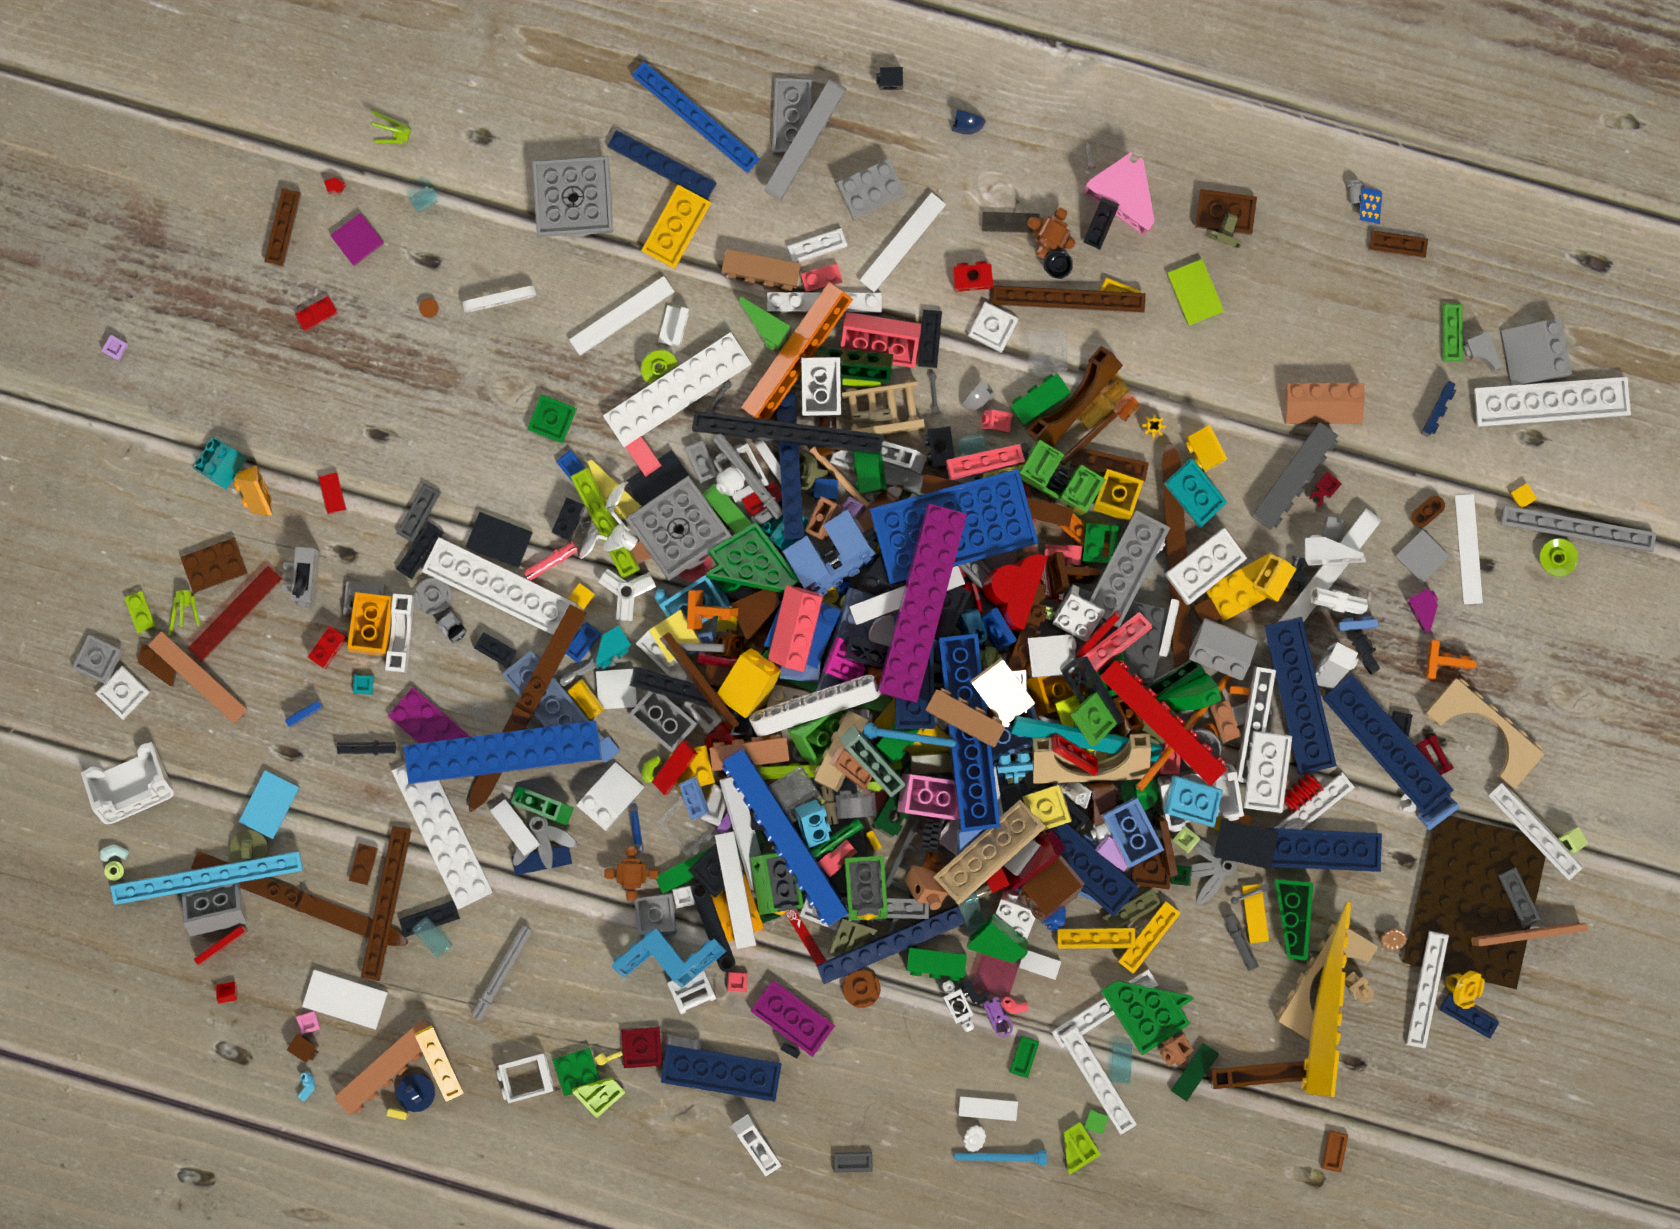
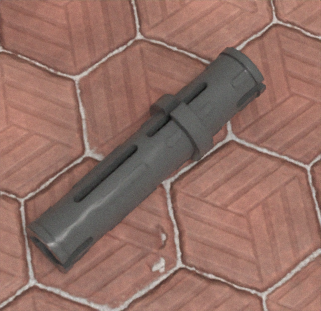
M1235 913L1224 917L1223 919L1231 933L1229 935L1234 939L1247 970L1257 968L1259 964L1244 935V928H1241Z

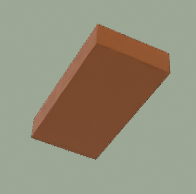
M1329 1130L1322 1169L1341 1173L1349 1134Z

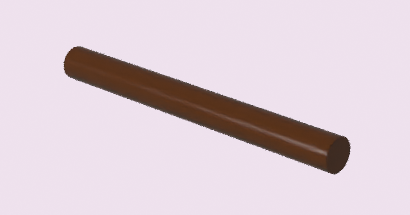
M1114 411L1110 412L1064 455L1060 463L1063 466L1067 464L1117 417V414Z

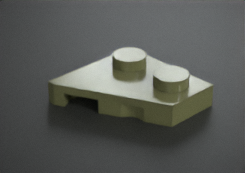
M842 917L827 953L836 957L862 946L864 941L870 935H874L877 930Z

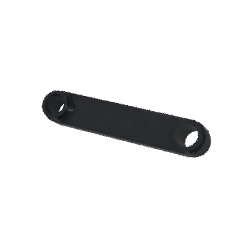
M698 882L693 885L691 890L708 939L711 941L715 939L727 951L716 960L720 970L730 972L735 967V958L725 936L711 894L707 890L703 896H698L695 893V888L701 885ZM724 958L731 959V968H723L721 962Z

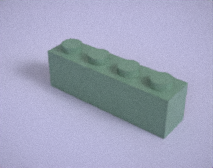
M855 725L839 737L844 747L891 797L906 786L901 775Z

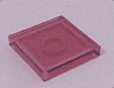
M982 954L972 986L1009 997L1021 961L1017 960L1015 963Z

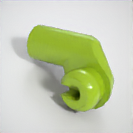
M658 755L643 764L641 778L646 783L654 780L653 770L662 764Z

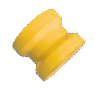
M833 586L827 590L823 599L835 604L839 599L838 589Z

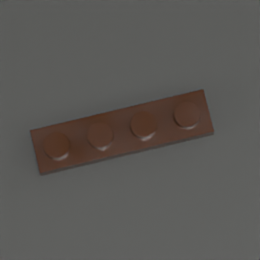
M282 188L264 260L265 263L284 267L301 192Z
M1083 448L1071 459L1070 466L1078 467L1083 465L1091 471L1105 474L1107 469L1145 482L1149 462Z

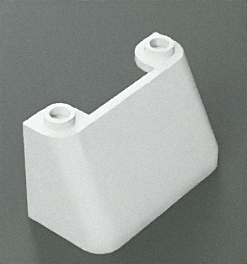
M152 742L142 744L137 749L138 757L111 769L103 771L99 767L92 766L81 772L92 810L104 824L118 822L164 802L174 795L170 780Z
M1226 764L1227 770L1211 786L1223 790L1217 817L1223 816L1228 818L1229 821H1234L1244 816L1237 771L1232 764ZM1194 770L1180 772V775L1159 776L1157 784L1163 813L1172 776L1210 785ZM1164 814L1169 830L1172 832L1180 831L1187 822H1192Z

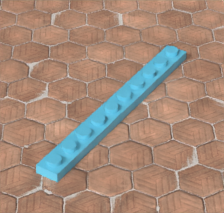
M300 851L114 884L110 886L113 903L117 905L303 871L304 868Z

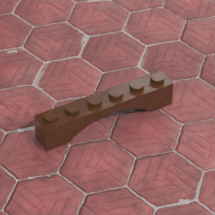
M1100 346L1088 360L1083 380L1072 397L1056 411L1039 417L1027 430V434L1035 442L1041 440L1053 447L1121 369L1123 364L1112 352Z
M1304 1061L1209 1069L1212 1089L1298 1082L1306 1078L1307 1071L1304 1070Z

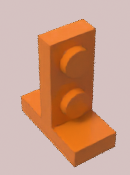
M689 590L687 629H701L702 618L712 619L713 616H719L720 620H731V617L738 616V608L703 605L704 590Z
M1429 641L1425 679H1436L1437 665L1476 669L1477 661L1471 660L1472 657L1460 656V659L1452 658V654L1441 653V656H1438L1440 641Z

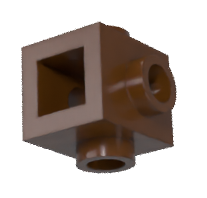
M727 629L726 632L718 631L716 644H724V652H714V654L739 658L742 653L745 637L737 635L738 631Z

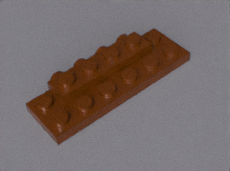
M1038 585L1024 630L1015 632L1014 636L1017 641L1011 644L1005 660L1009 669L1025 668L1027 671L1028 666H1025L1027 658L1030 659L1028 638L1039 637L1041 632L1038 629L1041 622L1044 623L1047 616L1046 606L1039 604L1040 601H1044L1047 593L1044 590L1045 585Z

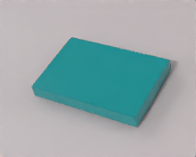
M1193 458L1189 459L1164 483L1198 527H1202L1227 503Z

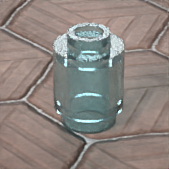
M426 186L413 195V198L409 201L419 213L438 202L436 198L439 196L433 187L429 189Z
M979 432L961 436V439H957L961 454L966 453L968 455L983 451V446H986L984 435H980Z

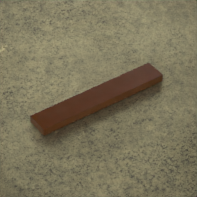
M668 632L659 638L727 728L732 730L738 726V721L673 636Z

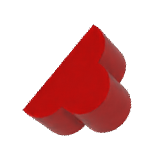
M1036 554L1023 558L1014 565L996 568L990 571L983 580L982 589L985 598L991 604L998 606L999 612L1013 633L1025 628L1048 558L1047 556Z

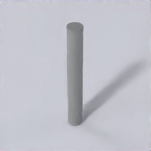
M678 643L683 651L724 652V644Z

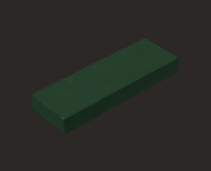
M1202 1043L1170 1091L1187 1102L1219 1053L1205 1043Z

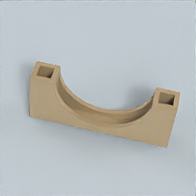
M1453 679L1426 710L1424 715L1437 726H1442L1451 717L1464 713L1480 715L1491 721L1502 734L1506 748L1505 762L1497 778L1510 789H1515L1543 757L1544 753L1541 751L1543 748L1534 741L1531 743L1527 739L1528 735L1521 729L1516 730L1512 726L1513 722L1504 716L1502 718L1497 714L1498 709L1492 704L1487 705L1483 702L1484 698L1478 692L1474 691L1473 693L1469 690V685L1463 679Z
M1130 734L1127 745L1118 754L1108 759L1097 761L1098 773L1094 776L1053 752L1051 737L1033 738V784L1141 780L1150 769V735Z
M1337 922L1335 925L1331 924L1326 931L1328 936L1325 941L1321 940L1316 948L1318 953L1315 958L1311 957L1306 964V967H1308L1305 974H1300L1296 981L1298 986L1295 991L1291 990L1286 998L1288 1000L1285 1007L1281 1006L1276 1014L1278 1017L1277 1022L1310 1041L1314 1015L1310 1004V988L1315 975L1325 964ZM1346 929L1348 945L1344 952L1347 958H1356L1369 963L1378 946L1354 931Z

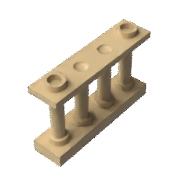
M913 379L903 380L902 384L863 390H857V388L845 389L846 392L842 393V398H849L853 425L851 431L887 435L924 429V419L919 420V417H917L913 388H918V381L914 382ZM905 390L909 418L907 422L900 423L897 416L894 391ZM875 394H887L888 407L891 409V421H889V424L881 425V422L875 421L867 428H863L860 423L853 424L852 412H858L856 397L867 395L869 409L877 410Z

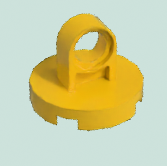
M1468 971L1464 975L1457 973L1447 977L1446 986L1448 990L1454 993L1453 999L1456 1005L1463 1009H1469L1475 1005L1473 1001L1476 997L1480 998L1484 990L1485 981L1481 978V974L1476 971ZM1454 978L1458 981L1456 987L1453 984Z

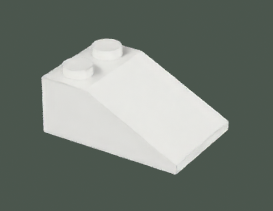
M840 357L802 358V416L841 415Z
M1073 635L1028 638L1032 677L1063 675L1060 670L1076 657V641ZM1073 667L1068 672L1075 674L1076 670Z
M615 762L576 806L607 831L644 789V786Z

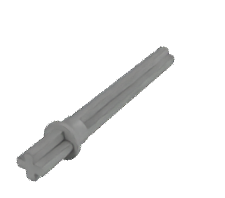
M721 433L715 436L714 442L733 466L743 473L745 481L764 504L763 507H767L776 520L783 516V510L775 501L776 497H772L725 437Z
M523 925L482 997L478 998L479 1002L471 1014L476 1019L481 1021L488 1007L492 1006L491 1002L532 932L527 926Z

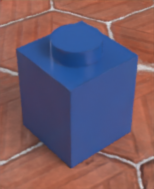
M815 478L810 494H813L814 499L817 500L822 496L832 501H837L838 480Z

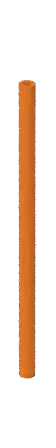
M1225 674L1217 685L1220 693L1232 679V676ZM1209 706L1204 709H1197L1184 727L1187 730L1192 729ZM1170 746L1165 749L1136 787L1140 791H1143L1174 752Z

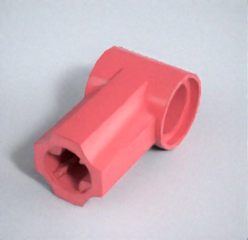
M1046 544L1044 556H1047L1048 560L1055 552H1063L1065 565L1081 566L1083 547Z
M846 839L833 852L825 855L818 864L831 877L843 867L845 858H851L857 851Z

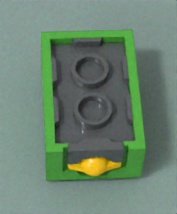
M777 853L750 858L759 915L770 913L783 915L789 910L804 908L802 893L796 883L797 877L794 873L792 875L789 873L785 866L787 861L784 857L780 858Z
M884 856L845 858L849 921L887 918Z

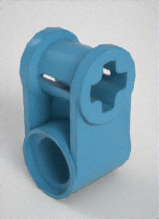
M973 607L963 611L958 620V626L962 634H978V642H984L987 638V631L978 609Z

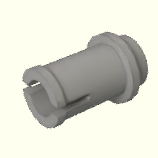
M1360 180L1349 181V185H1347L1350 189V204L1361 203V186L1363 184L1360 183Z
M766 507L756 515H752L749 521L752 524L756 522L761 528L763 523L774 516Z

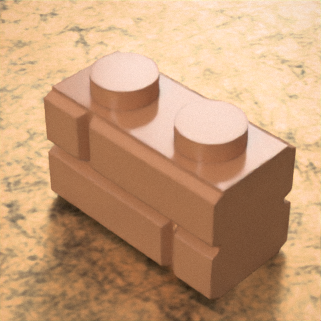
M821 496L817 503L818 506L815 507L804 531L819 539L828 541L830 536L823 525L840 515L844 506Z
M1229 700L1209 707L1221 743L1241 737Z

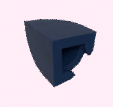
M957 109L952 131L971 135L980 131L984 127L986 120L978 115Z

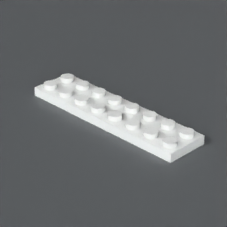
M730 332L604 414L603 417L622 446L625 447L750 366L751 362Z
M1628 377L1474 389L1477 427L1631 415Z
M438 537L422 570L423 573L554 635L568 606L572 604L576 607L577 605Z
M406 764L392 770L457 909L459 910L492 894L493 891L441 782L408 784Z

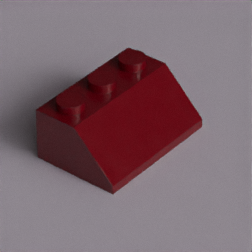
M1052 829L1048 833L1043 831L1036 837V842L1041 846L1018 876L1004 867L1014 891L1059 858L1065 850L1066 846Z

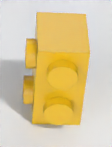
M1270 554L1252 588L1264 597L1278 602L1296 568L1286 560Z

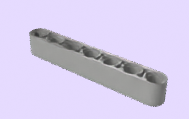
M831 79L827 82L767 183L764 192L780 201L783 199L843 98L847 88Z

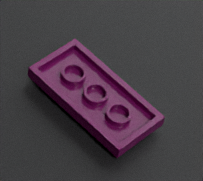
M414 687L410 689L388 715L392 721L418 743L471 737Z
M774 980L750 1011L812 1057L835 1027L833 1023Z

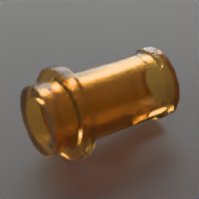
M1131 397L1127 399V403L1116 414L1126 422L1136 409H1139L1140 403Z

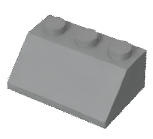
M1204 618L1189 649V660L1243 680L1251 664L1258 639Z
M239 882L182 893L183 920L190 936L247 923L246 909Z

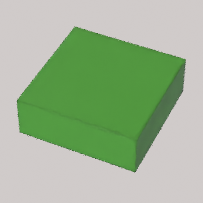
M1090 1109L1084 1128L1102 1135L1109 1116Z

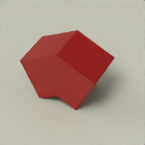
M336 177L324 181L329 194L335 192L341 195L346 187V184Z

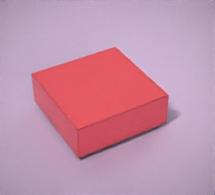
M728 972L727 991L747 992L748 973Z

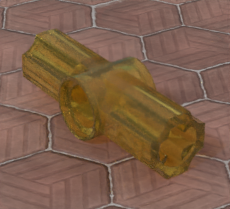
M1118 378L1091 403L1092 405L1078 417V420L1085 428L1090 430L1103 416L1105 417L1115 408L1116 403L1130 389Z

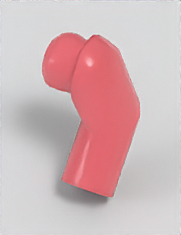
M1004 997L1001 1001L1002 1007L1011 1014L1029 1011L1027 1002L1017 1003L1010 997Z

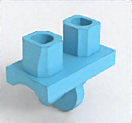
M1027 751L1017 752L1018 761H1011L1010 753H1000L999 763H996L998 773H1006V779L1013 778L1014 783H1018V777H1025V771L1033 770V764Z

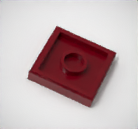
M660 1027L621 1030L624 1068L663 1066Z

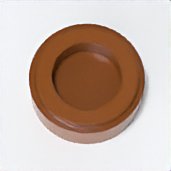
M428 298L420 303L419 310L424 317L433 318L438 314L439 306L435 300Z

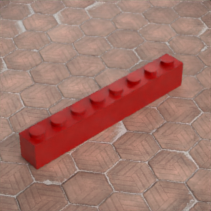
M1115 660L1100 675V678L1211 786L1227 770L1225 767L1227 763L1219 755L1215 757L1211 753L1213 749L1206 742L1202 744L1197 739L1199 735L1193 729L1187 730L1183 726L1185 723L1183 719L1178 715L1174 717L1169 712L1171 708L1164 701L1160 703L1155 698L1157 694L1150 687L1146 689L1142 685L1144 681L1136 673L1132 675L1128 671L1130 667L1123 660L1120 662Z

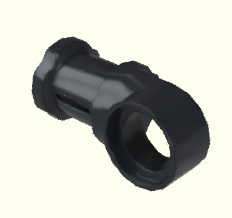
M1292 556V566L1296 568V571L1285 589L1290 594H1300L1304 590L1303 580L1305 576L1303 573L1307 562L1305 558ZM1294 580L1299 584V588L1296 591H1293L1290 587L1291 582Z
M1364 634L1351 644L1356 646L1361 653L1364 667L1373 675L1380 670L1378 663L1371 655L1376 651V648L1370 645L1366 639V634Z

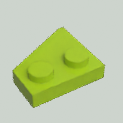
M612 1077L571 1090L596 1118L626 1093Z
M1080 1121L1064 1131L1067 1169L1069 1175H1071L1101 1154Z

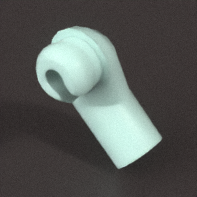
M113 844L103 848L100 851L99 857L102 861H108L110 857L116 855L126 860L129 851Z

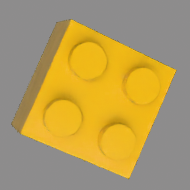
M1107 469L1104 477L1106 480L1099 491L1094 511L1130 522L1144 481Z

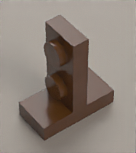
M1055 552L1047 560L1054 595H1061L1070 587L1069 582L1091 584L1100 576L1098 568L1065 566L1063 552Z

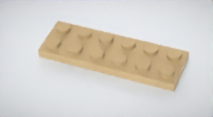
M1021 800L1000 817L1001 828L986 829L934 876V879L958 905L1046 828Z

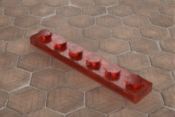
M267 566L188 649L203 662L283 579L270 566Z

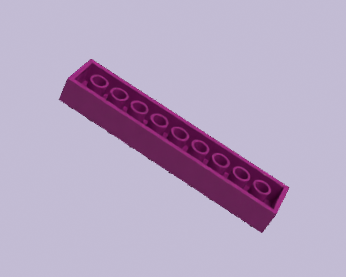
M933 504L926 506L877 693L914 703L918 701L967 517L965 513Z

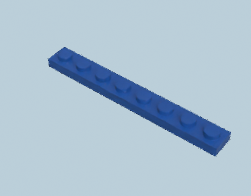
M643 62L632 74V78L746 174L758 163L760 158L647 63Z

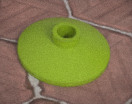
M662 349L654 350L643 359L640 368L641 375L647 383L652 384L678 367V363L671 352Z
M1565 539L1550 540L1540 551V564L1552 576H1566L1577 566L1578 552L1575 546ZM1555 555H1559L1561 557V560L1559 562L1555 561Z

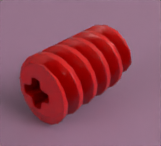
M1305 774V781L1298 779L1299 786L1292 784L1293 791L1289 788L1286 789L1287 795L1284 796V804L1293 814V808L1300 811L1299 803L1306 806L1305 798L1312 801L1310 794L1318 796L1316 789L1324 791L1322 785L1313 775Z

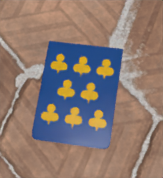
M1362 188L1359 220L1380 224L1382 191Z

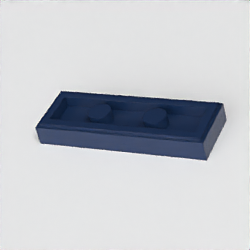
M569 847L552 848L553 863L551 868L573 864ZM538 851L530 853L519 865L513 864L515 876L547 869Z
M1449 993L1439 1008L1441 1012L1491 1039L1500 1023L1474 1007L1469 1009L1459 1007L1454 1003L1453 995Z

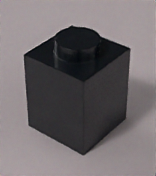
M743 716L735 717L739 725L731 730V736L737 739H744V741H752L751 738L760 737L756 735L750 723V716L746 718Z

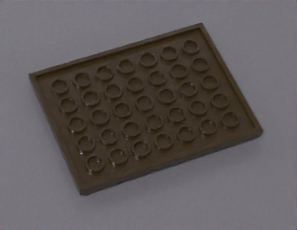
M1454 816L1445 818L1433 827L1431 831L1402 963L1422 967L1429 931L1448 934L1449 937L1441 972L1452 975L1457 973L1464 975L1468 971H1476L1482 975L1481 978L1486 983L1517 990L1527 940L1474 946L1472 945L1471 938L1530 929L1531 925L1525 928L1522 927L1497 875L1516 867L1535 906L1546 856L1523 832Z

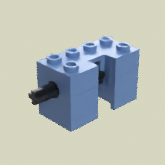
M848 510L823 525L836 546V549L831 546L824 550L825 556H823L819 547L810 541L808 536H805L783 551L804 589L825 595L827 590L833 586L841 585L844 579L849 576H855L859 573L860 569L872 565L879 557L871 541L877 538L874 527L865 532L859 521Z

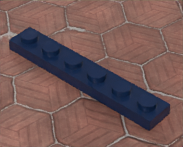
M617 130L607 146L608 149L706 200H709L717 185L715 181Z

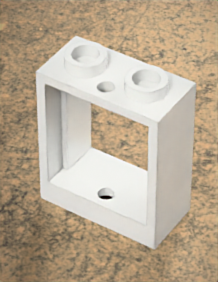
M740 443L734 446L733 449L738 455L747 453L761 479L759 481L764 487L768 486L769 483L748 443L745 445ZM724 453L717 455V460L714 461L719 473L724 471L721 465L729 461ZM747 486L732 495V498L736 504L754 493L750 486Z
M545 1053L501 1064L497 1070L498 1079L503 1081L504 1088L501 1089L504 1100H508V1103L555 1090ZM537 1060L544 1088L513 1096L506 1068Z

